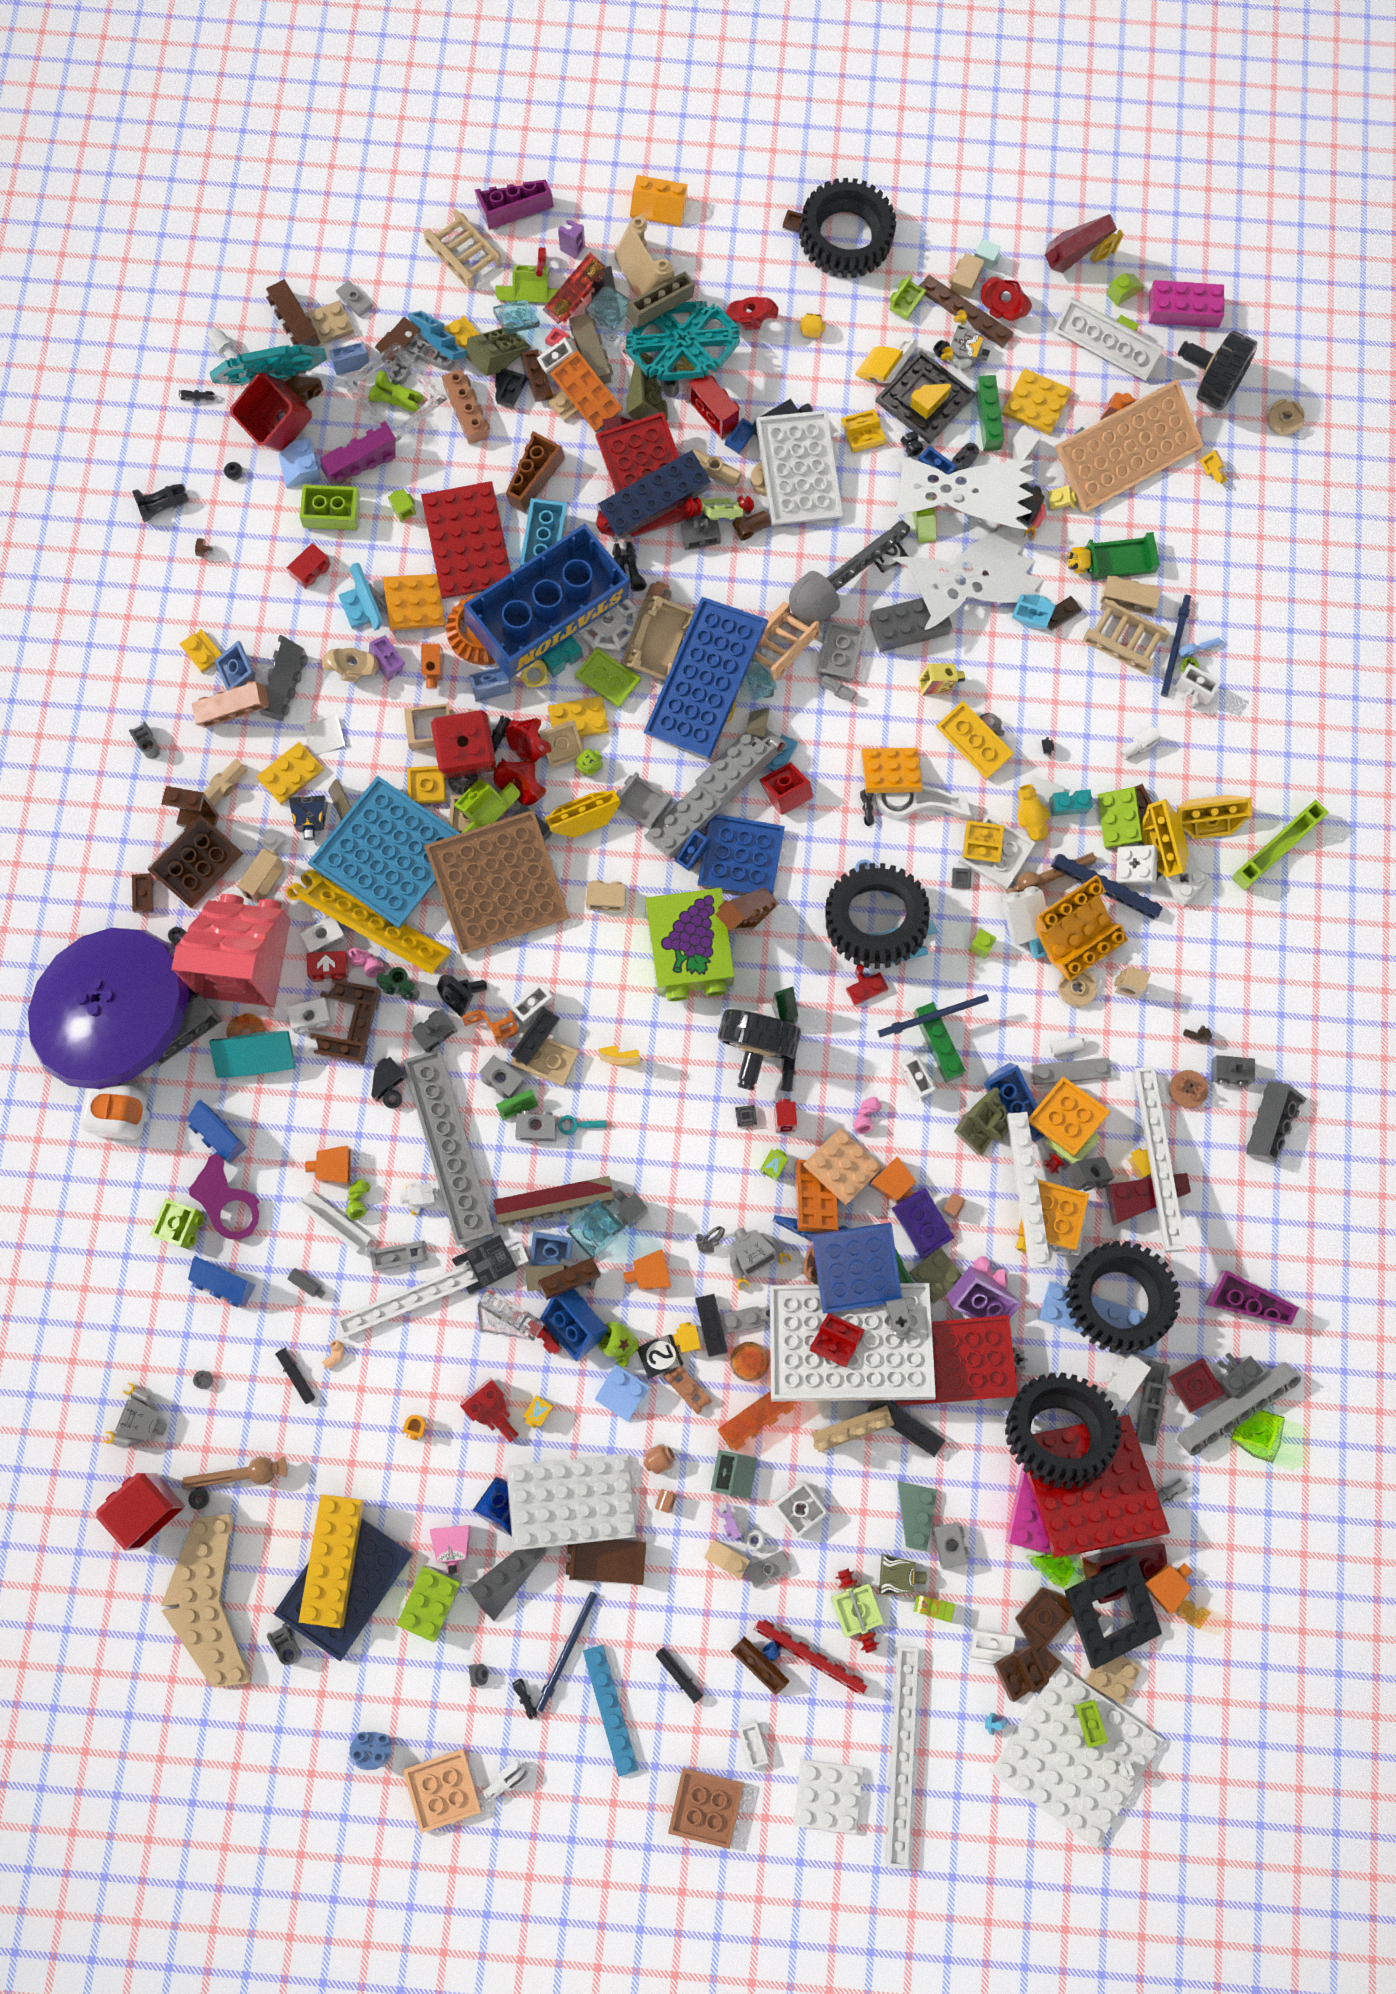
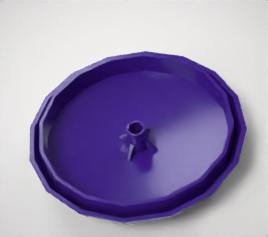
M116 927L82 936L54 957L38 979L28 1009L31 1047L46 1072L68 1086L103 1089L134 1079L162 1057L181 1029L189 1000L188 986L172 970L175 951L171 944L147 930Z

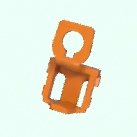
M475 1010L462 1016L465 1026L478 1022L483 1018L491 1030L497 1045L502 1044L504 1040L519 1033L517 1022L511 1010L508 1011V1017L491 1023L483 1010ZM510 1023L513 1024L512 1026L507 1027V1028L501 1030V1028H502L503 1026H505V1025H507V1024H510Z

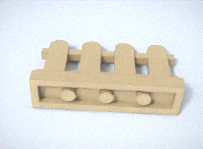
M884 1405L812 1432L814 1449H817L819 1453L894 1425L888 1406Z

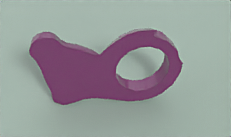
M214 1154L208 1158L204 1169L189 1187V1195L203 1205L212 1225L220 1235L228 1239L240 1240L254 1233L253 1231L259 1220L257 1205L260 1201L248 1191L228 1187L223 1169L224 1160L218 1154ZM232 1201H241L247 1204L252 1213V1221L249 1226L239 1232L226 1229L220 1219L221 1210L227 1203Z

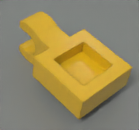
M1213 450L1199 460L1207 476L1213 475L1216 483L1220 482V484H1223L1227 481L1226 475L1221 471V468L1225 465L1217 450Z

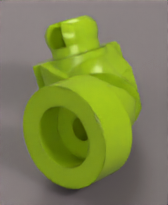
M363 1179L357 1180L349 1188L347 1199L349 1202L346 1214L350 1220L360 1219L367 1212L364 1203L358 1201L371 1188L370 1184L364 1182Z

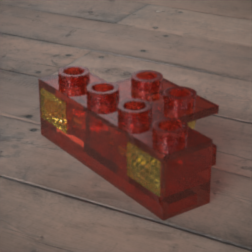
M589 252L542 310L558 325L561 321L565 323L572 315L569 312L573 313L582 303L580 298L584 299L594 288L592 286L595 280L599 282L605 275L603 270L606 266Z

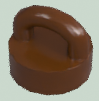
M198 538L195 544V555L204 557L205 551H213V547L206 546L204 538Z

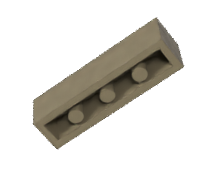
M684 271L629 301L626 316L636 328H639L693 298L695 283Z
M589 312L569 318L570 330L580 354L603 384L611 383L613 370L611 364H607L608 356L606 350L601 347L602 339L600 333H596L597 325L595 319H591Z

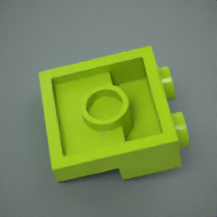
M165 1198L150 1236L189 1250L190 1246L196 1243L198 1227L204 1224V1212Z

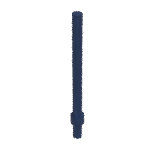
M1187 594L1184 595L1182 606L1178 611L1179 619L1161 690V696L1168 697L1186 618L1189 617L1191 596Z
M985 994L901 1023L898 1021L892 1023L889 1027L877 1030L879 1038L893 1033L896 1035L902 1033V1030L988 1002L989 998Z
M591 1591L547 1685L544 1684L541 1690L542 1695L535 1708L540 1712L544 1711L549 1698H552L556 1690L554 1687L598 1596Z

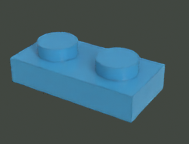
M782 734L780 738L786 742V747L765 768L775 771L786 765L798 746L797 741Z

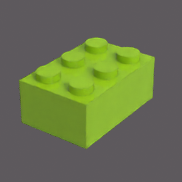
M303 484L299 517L303 528L358 530L361 498L358 488Z
M427 1565L422 1566L396 1626L433 1643L436 1642L462 1585V1581Z

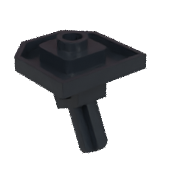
M444 974L439 978L436 988L441 999L462 1018L467 1012L473 993L486 991L487 982L479 980L469 983L468 979L458 981L454 976Z

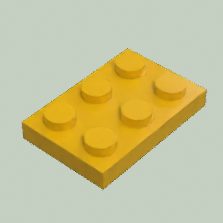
M602 696L547 706L551 727L574 720L580 738L609 733Z
M298 742L258 774L256 778L282 805L323 772L324 768Z

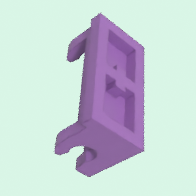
M567 220V224L572 226L571 229H566L563 226L558 228L560 251L577 259L585 248L584 225Z
M386 635L369 642V653L377 658L379 668L388 681L393 679L395 672L399 674L403 672L405 662Z

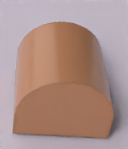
M952 1193L942 1211L953 1219H957L965 1204V1198Z
M661 1489L655 1509L670 1514L677 1497L676 1493Z

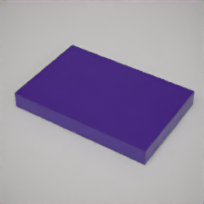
M924 1187L891 1208L922 1259L955 1238Z

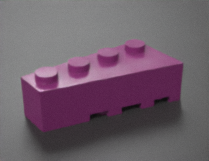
M1221 1270L1204 1304L1290 1326L1299 1310V1307L1227 1270Z

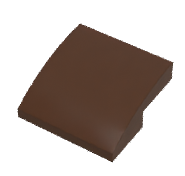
M1033 1645L1019 1649L993 1664L1007 1696L1012 1702L1017 1701L1030 1691L1033 1693L1037 1692L1049 1683V1678Z

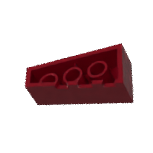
M1188 1174L1173 1175L1177 1199L1190 1193ZM1152 1178L1114 1183L1105 1187L1113 1226L1157 1207Z

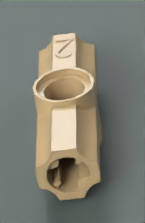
M695 448L693 449L709 478L720 479L733 487L737 486L742 476L741 471L723 463L722 459L718 456L711 457Z
M234 759L222 773H217L211 779L210 786L204 791L213 807L223 797L225 798L233 792L235 784L248 771L238 760Z

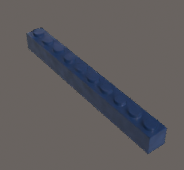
M1057 854L1052 861L1050 867L1083 884L1098 875L1106 891L1103 894L1153 920L1157 919L1163 907L1159 903L1152 902L1149 898L1142 897L1135 891L1132 892L1128 887L1121 886L1118 882L1111 881L1106 876L1087 869L1085 865H1080L1075 860L1066 858L1063 854Z

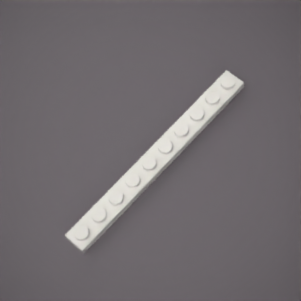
M1155 1067L1135 1068L1134 1075L1164 1253L1185 1252L1186 1246Z
M522 1243L507 1248L516 1267L529 1262ZM468 1264L335 1320L342 1338H346L465 1289L467 1286L478 1282L471 1265Z
M897 1646L887 1868L908 1869L918 1647Z

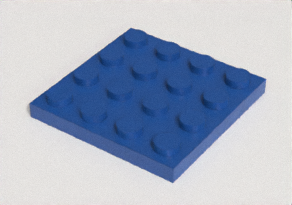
M716 814L709 821L707 837L711 841L703 852L697 886L712 889L722 888L723 891L748 894L765 887L773 895L785 826Z
M891 1222L811 1235L823 1314L883 1305L885 1301L902 1298Z

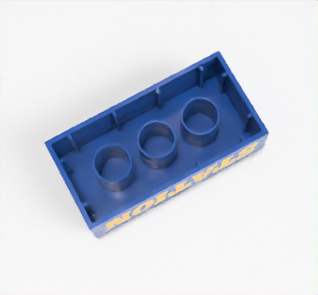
M584 523L464 604L465 623L510 679L628 599L630 579Z

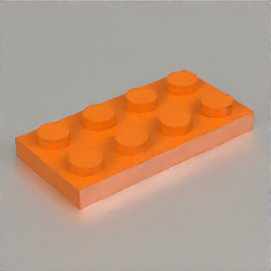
M578 350L550 373L595 432L603 426L602 419L614 417L623 410Z
M797 1159L795 1162L798 1231L818 1233L838 1231L837 1197L803 1166L806 1160Z

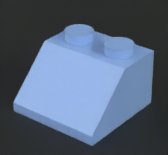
M311 438L293 441L278 454L286 488L321 480Z
M615 1365L594 1400L628 1422L650 1387L618 1365Z

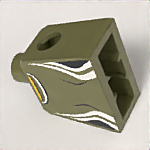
M881 1554L879 1594L913 1593L915 1584H926L927 1572L915 1571L916 1562Z

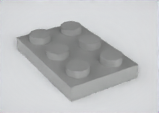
M829 621L816 674L852 682L865 629Z

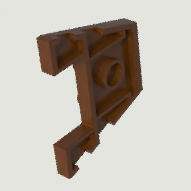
M1040 1587L1015 1616V1620L1029 1645L1034 1646L1046 1674L1051 1677L1062 1662L1046 1647L1071 1618L1072 1612L1066 1597ZM1095 1611L1096 1616L1099 1619L1101 1617V1614Z

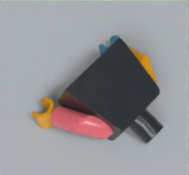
M1023 483L1019 487L1033 494V496L1020 500L1017 503L1032 512L1017 518L1028 526L1032 525L1031 528L1025 531L1024 537L1028 532H1031L1033 534L1031 540H1033L1036 536V528H1039L1046 515L1045 504L1043 503L1045 496L1041 494L1042 490L1039 486L1031 487L1027 483Z

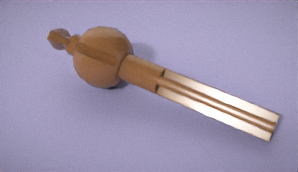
M1091 852L1074 860L1080 865L1089 866L1096 863L1097 857L1094 856V852ZM1054 868L1041 874L1032 871L1024 872L1018 877L1017 885L1006 889V894L1012 892L1019 893L1031 886L1042 890L1044 884L1063 877L1065 874Z
M259 1456L254 1458L248 1467L183 1477L181 1483L184 1490L251 1479L257 1485H265L273 1480L275 1474L287 1477L288 1466L285 1456L274 1463L267 1457Z

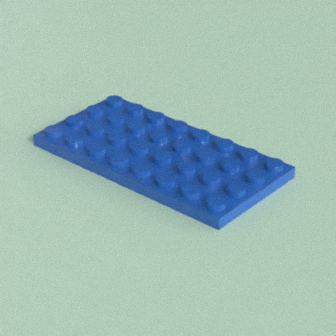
M701 597L643 733L710 759L769 621L763 617Z

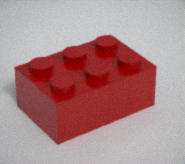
M704 375L703 378H695L689 382V403L721 439L732 433L739 423L740 408L738 404L729 398L724 388H720L712 375Z

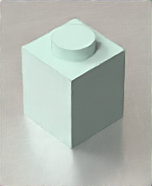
M981 239L974 256L985 260L983 268L992 271L994 265H998L1002 255L999 254L1001 247Z

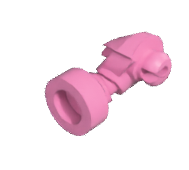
M358 947L349 950L347 956L349 962L356 966L365 964L364 970L368 977L376 978L378 973H384L385 969L382 961L377 960L373 954H369L368 951Z
M870 1097L861 1103L860 1109L857 1111L856 1121L853 1123L857 1134L868 1133L874 1128L872 1119L867 1116L882 1108V1104L877 1097Z
M981 1256L973 1262L974 1268L987 1274L1003 1288L1008 1289L1006 1269H998L995 1274H992L991 1264L985 1256Z

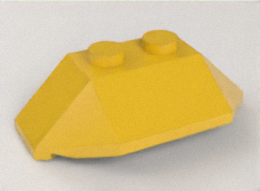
M614 790L593 792L558 806L550 815L545 817V821L551 832L575 838L607 825L621 802Z
M1221 795L1190 799L1177 806V814L1180 817L1183 830L1194 839L1232 835L1246 820L1252 817V798Z
M1167 799L1149 804L1141 824L1144 845H1154L1158 849L1157 871L1166 878L1184 873L1189 851L1180 817Z

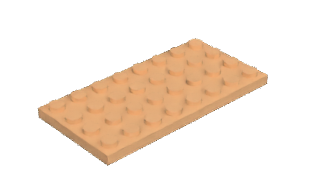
M1177 379L1057 444L1055 449L1071 488L1075 492L1082 513H1085L1204 447Z

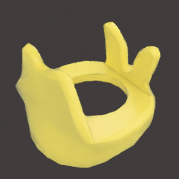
M540 659L522 670L520 679L526 684L527 689L549 683L547 667ZM538 668L542 674L541 678L537 681H530L527 678L528 670Z

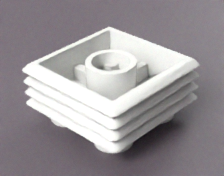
M1154 845L1118 847L1116 882L1121 886L1155 885L1158 849Z
M1188 859L1184 873L1169 878L1161 874L1156 880V884L1181 906H1185L1209 880V876ZM1182 877L1185 879L1184 882H1180L1179 880Z
M801 1481L772 1505L796 1538L803 1535L829 1513L806 1481ZM797 1504L805 1505L803 1509L805 1513L803 1515L801 1513L796 1514Z

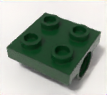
M395 967L390 970L388 975L378 973L376 980L384 993L389 995L396 993L408 1001H412V999L418 1000L420 992L416 984L411 982L403 968Z

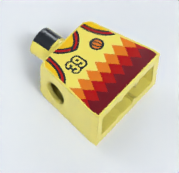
M953 663L928 664L918 678L921 694L928 695L952 690L957 682L965 681L964 671H956L955 664Z

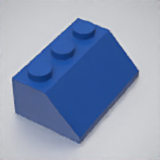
M201 1099L197 1101L187 1117V1120L191 1123L189 1125L190 1129L195 1134L200 1133L204 1137L201 1139L208 1148L212 1146L216 1150L214 1154H218L230 1164L247 1147Z
M193 1257L188 1280L193 1282V1287L201 1291L204 1288L211 1290L210 1295L221 1299L223 1296L229 1299L227 1301L228 1304L237 1308L239 1304L246 1306L256 1286L255 1284L199 1257Z
M575 1289L551 1298L540 1317V1320L576 1362L600 1343L608 1330L607 1326Z

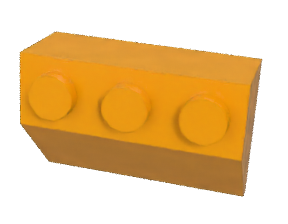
M637 175L632 194L630 218L643 214L646 221L681 227L688 198V184Z

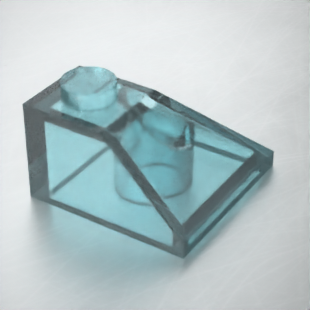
M753 658L745 676L752 701L773 697L774 690L777 689L776 682L771 680L770 673Z

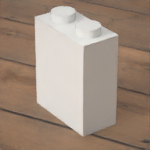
M1027 887L1024 889L1025 891L1019 893L1012 892L1007 894V897L1001 898L1010 939L1016 945L1039 938L1035 931L1037 915L1045 911L1047 907L1044 893L1038 887Z

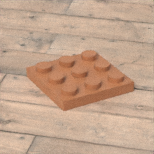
M683 1767L668 1834L730 1849L744 1782Z

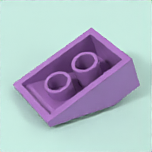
M971 1265L947 1294L952 1308L970 1318L1009 1315V1319H1011L1023 1304L1022 1301L991 1277Z

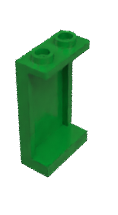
M1147 532L1144 538L1093 543V539H1090L1085 546L1086 549L1091 551V566L1087 571L1088 574H1091L1092 580L1107 579L1108 576L1125 577L1156 573L1160 566L1154 532Z

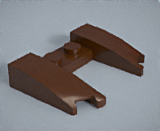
M332 979L331 982L335 984L328 994L322 991L320 996L355 1005L347 1040L311 1033V1040L316 1039L318 1050L313 1051L318 1055L364 1065L368 1050L367 1042L382 991L377 987Z

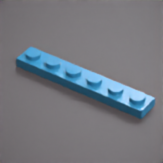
M601 1644L583 1650L618 1777L638 1771L604 1646Z

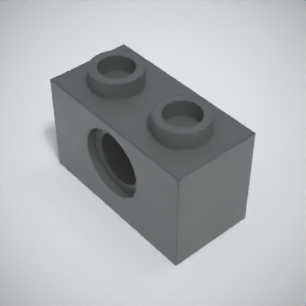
M1105 1157L1078 1160L1065 1169L1075 1190L1083 1189V1191H1089L1096 1187L1103 1189L1109 1185L1108 1182L1115 1178Z

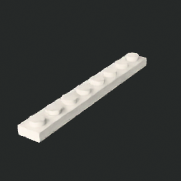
M1027 1112L1008 1113L1007 1122L1029 1270L1050 1268Z

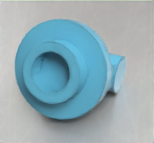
M990 1713V1716L986 1717L985 1729L988 1730L990 1735H994L995 1729L1000 1731L1007 1727V1721L1005 1719L996 1720L995 1713Z

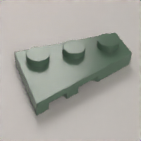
M897 1481L905 1545L909 1548L927 1551L937 1489Z

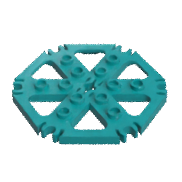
M706 301L684 302L639 328L634 326L626 336V353L646 376L649 374L650 378L657 374V379H662V381L703 378L704 375L709 376L708 370L717 372L716 367L720 370L738 347L740 342L739 327L718 305L715 308V304L707 307ZM693 312L683 325L672 316L675 313ZM713 319L719 320L725 327L703 330ZM649 325H655L662 332L660 334L641 335ZM726 346L727 348L716 359L712 358L703 347ZM661 351L653 363L649 365L639 357L641 353ZM682 356L695 367L693 371L671 372Z
M296 344L292 347L283 345L237 355V358H229V360H225L209 373L213 383L244 386L249 384L258 373H266L278 379L298 376L299 373H307L306 371L309 372L326 361L327 356L324 348L302 344L299 346Z

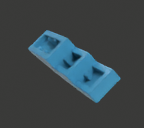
M422 310L407 314L408 319L421 329L419 333L440 353L452 361L466 357L467 350L455 344V336L444 331L443 322Z

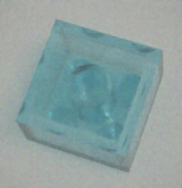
M597 1199L580 1213L567 1228L566 1232L590 1258L594 1259L609 1247L625 1227Z

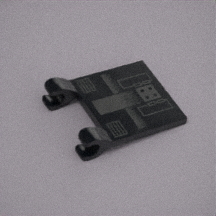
M501 1235L452 1259L455 1266H460L469 1261L478 1282L466 1287L470 1295L518 1271Z

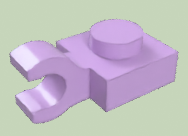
M726 1503V1513H720L718 1507L715 1511L719 1517L725 1519L727 1523L723 1525L728 1537L732 1536L734 1540L741 1537L732 1516L731 1507Z

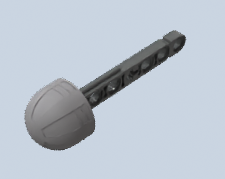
M903 520L899 521L827 578L817 571H809L794 584L789 594V605L793 614L799 620L813 624L816 620L822 622L840 608V600L836 591L894 547L896 543L904 539L910 531V526Z

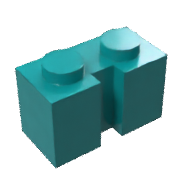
M570 637L544 655L542 661L554 678L565 670L567 662L572 665L583 657L582 648L573 637Z
M1091 789L1075 791L1072 796H1069V792L1053 793L1049 798L1052 816L1088 813L1093 808Z

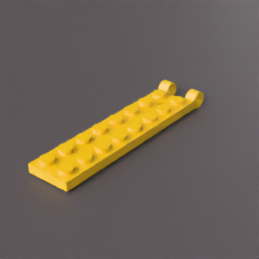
M312 869L307 870L301 875V882L309 887L308 889L303 888L297 882L292 883L286 889V894L291 900L300 899L431 975L450 956L452 951L406 924H403L400 929L396 928L342 888L318 875Z

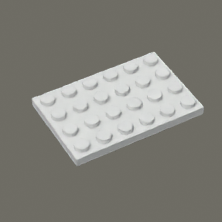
M827 410L757 417L756 426L771 526L842 518L843 512Z
M627 1454L506 1466L513 1551L636 1537Z

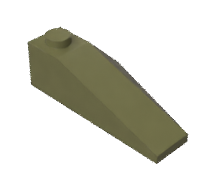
M647 353L639 355L647 365L653 363V358ZM635 363L627 397L628 414L632 418L639 420L664 412L665 418L668 420V406L666 400H662L661 392L663 390L656 381L657 374L650 378L649 374L646 376Z

